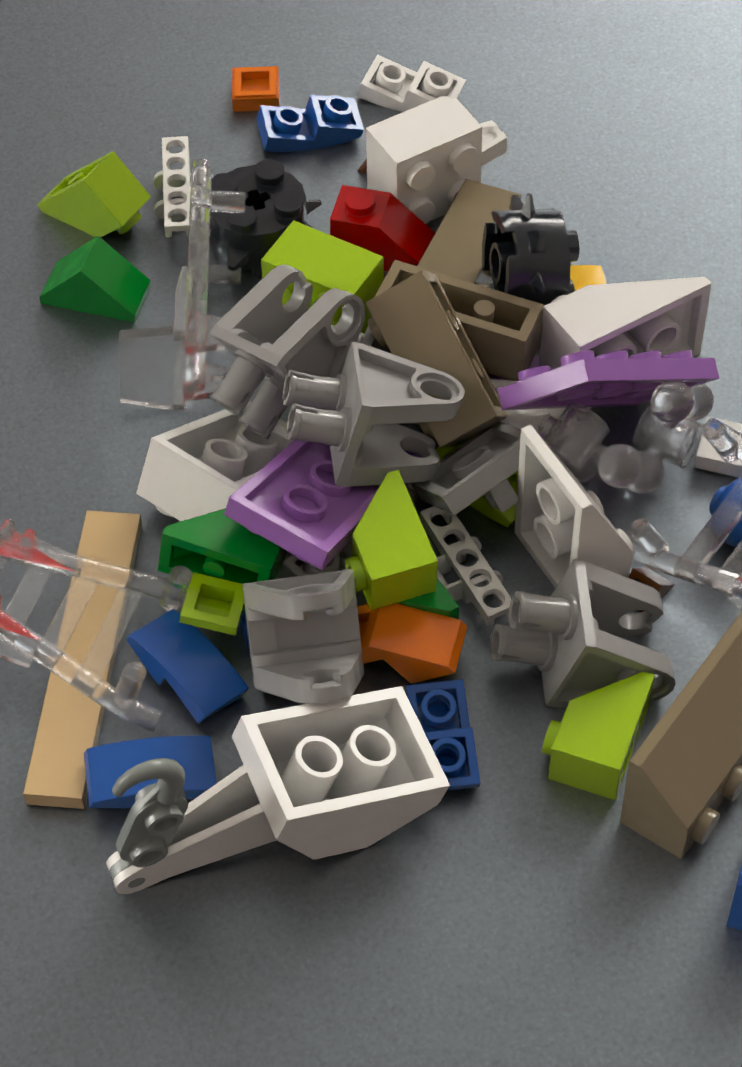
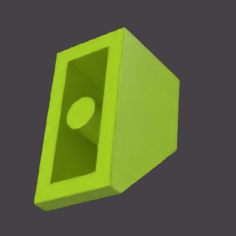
M112 151L65 176L37 206L43 213L94 237H102L115 230L121 235L131 229L142 218L138 210L151 196L116 153Z
M399 470L388 472L352 534V557L345 559L346 570L352 569L354 571L356 592L363 590L371 610L436 591L438 560Z
M643 671L570 700L562 721L551 720L543 742L542 754L550 756L548 779L616 800L629 765V760L634 752L650 707L655 674Z

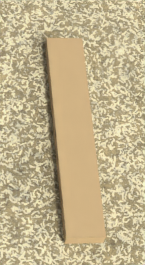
M86 511L23 792L27 805L85 809L88 790L84 752L87 748L98 745L142 530L141 514Z

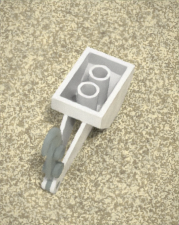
M402 686L356 694L334 702L303 704L241 716L232 735L244 765L191 802H187L183 789L185 771L173 759L158 758L142 762L127 770L117 779L112 788V793L116 797L123 796L129 788L143 781L158 779V781L144 787L136 794V802L131 807L116 841L118 851L108 858L106 865L116 891L119 894H131L169 877L276 840L313 860L364 849L437 806L450 787V784Z

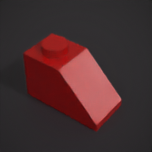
M342 185L330 217V235L383 256L384 271H389L394 260L418 266L435 235L433 230L390 192Z

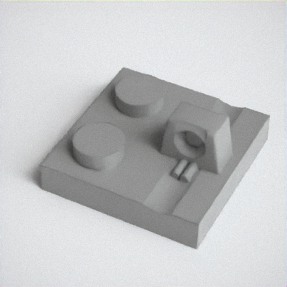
M498 422L481 431L441 459L436 475L431 480L410 484L417 491V495L421 500L441 510L444 509L453 516L481 496H484L492 509L496 508L503 513L519 501L507 478L518 471L521 429Z

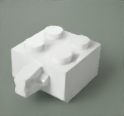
M438 97L366 127L367 189L390 192L421 221L427 224L429 221L447 213L465 179L481 183V167L507 152V136L492 120L479 124L457 98Z

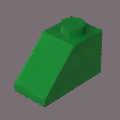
M226 508L167 525L162 533L157 571L187 581H191L193 572L242 584L274 580L285 559L286 550L266 538L250 532L243 525L225 516Z

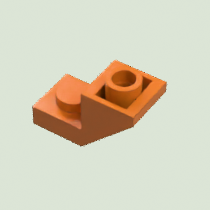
M397 603L371 610L368 604L357 606L363 664L383 659L411 684L456 672L468 627L462 620Z

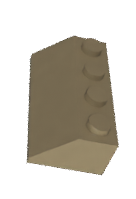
M742 611L629 760L620 823L680 859L684 857L694 841L703 845L708 840L720 818V813L716 810L724 799L727 798L733 802L742 792Z

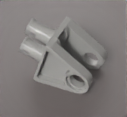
M287 264L279 265L272 269L214 325L209 333L237 357L223 381H221L215 392L211 395V399L229 412L241 416L257 387L264 381L254 400L248 406L243 416L240 417L239 422L265 439H269L280 417L288 408V406L283 405L284 400L282 399L287 372L293 370L309 375L335 378L337 374H341L351 342H357L366 315L365 304L360 297L338 288L324 293L308 309L313 292L312 284L306 281L302 271ZM294 283L293 293L289 301L282 306V296L289 284ZM342 304H345L342 306L343 311L339 322L331 328L332 318L336 310Z
M351 342L342 373L337 374L335 378L309 375L293 370L287 372L282 396L284 400L283 405L291 406L287 421V439L330 445L335 485L337 486L381 485L387 473L399 470L404 483L425 482L431 480L436 475L440 463V457L434 449L437 442L423 433L397 424L451 420L457 415L458 409L461 407L465 390L457 379L445 372L363 343ZM427 394L435 395L441 399L433 398ZM405 451L416 453L423 458L411 456L407 454Z
M574 559L550 597L516 591L515 596H512L509 606L510 626L496 624L495 629H492L489 654L492 661L537 665L542 673L545 705L547 707H567L572 699L643 671L659 675L654 677L651 701L667 696L674 690L676 685L672 662L668 656L620 638L623 636L642 635L653 631L652 623L658 620L661 615H664L660 593L653 587L587 561ZM643 610V612L636 614H626L630 611Z
M348 569L242 584L254 688L305 704L334 702L352 696L364 675L354 571Z

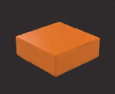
M279 66L232 68L233 112L259 111L260 105L280 107Z

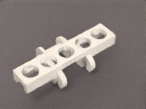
M188 136L162 138L163 170L156 173L153 179L155 188L157 190L163 189L164 199L155 204L154 214L158 219L164 218L166 237H172V232L186 231V236H193V215L200 214L194 209V205L199 200L207 199L209 194L208 184L212 180L213 175L206 172L190 173ZM171 146H181L183 151L176 154L170 153L169 148ZM180 162L183 163V168L171 170L170 164ZM177 196L183 197V198L171 199V198L177 197ZM176 220H184L182 222H172Z
M435 506L421 511L420 521L441 553V556L436 557L438 560L437 578L455 601L463 599L465 604L472 602L487 626L494 624L495 618L504 614L509 617L511 597L502 585L504 578L499 571L492 570L480 552L482 546L478 538L470 537L457 515L453 516L444 509L441 510ZM441 514L447 526L440 527L434 525L431 522L432 517ZM454 534L458 542L447 545L444 542V538L447 535ZM467 554L474 555L478 560L473 566L460 565V563L465 561ZM453 567L460 580L448 584L442 575L452 571ZM475 574H482L478 577L470 579ZM493 594L501 606L496 608L489 607L483 602V599L487 595Z

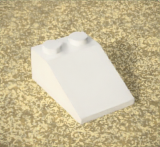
M706 277L597 284L587 285L568 295H561L551 303L543 306L540 366H550L551 370L561 367V357L581 351H594V356L597 357L602 354L625 350L628 352V357L642 352L659 350L662 357L674 352L691 350L692 356L695 357L701 353L712 283ZM592 407L571 408V414L576 416Z
M249 401L241 416H243L248 406L252 403L251 401ZM226 409L152 437L136 494L154 504L156 509L162 514L174 517L179 521L224 509L227 506L229 497L294 440L287 439V423L281 419L277 422L269 439H265L240 423L239 419L241 416H237Z
M530 424L521 428L517 497L519 501L516 503L514 530L516 536L555 588L574 559L587 561L628 578L631 562L634 557L633 545L628 535L620 528L615 529L605 516L597 495L591 490H585L575 475Z

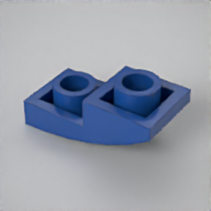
M310 94L306 109L290 106L260 105L256 119L263 149L267 152H295L331 147L360 138L364 131L355 98L339 95L324 96Z
M172 609L130 634L126 641L156 683L161 685L168 681L196 722L200 724L242 697L249 687L214 644L197 627L179 623L180 613Z
M464 680L406 685L405 694L450 784L448 790L480 787L473 727H470Z
M211 736L144 738L87 748L84 752L89 808H131L136 802V794L144 787L157 783L158 779L138 783L129 788L121 797L113 795L112 788L127 770L137 764L158 758L173 759L183 767L185 771L183 789L186 799L197 798L217 784Z

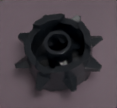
M265 159L257 163V165L239 167L228 173H220L213 176L208 184L209 194L207 199L199 200L194 205V209L208 220L209 230L193 239L196 245L211 244L215 259L225 269L229 271L247 269L252 271V277L261 278V259L293 220L312 227L307 221V214L322 205L321 200H306L303 185L291 173L285 171L284 165L279 161Z
M528 193L524 204L518 195H512L509 210L491 212L494 222L485 223L483 232L482 271H490L495 290L537 302L544 306L561 295H568L575 291L573 281L570 279L571 262H576L579 257V239L576 230H566L561 211H557L554 208L535 209L532 194Z

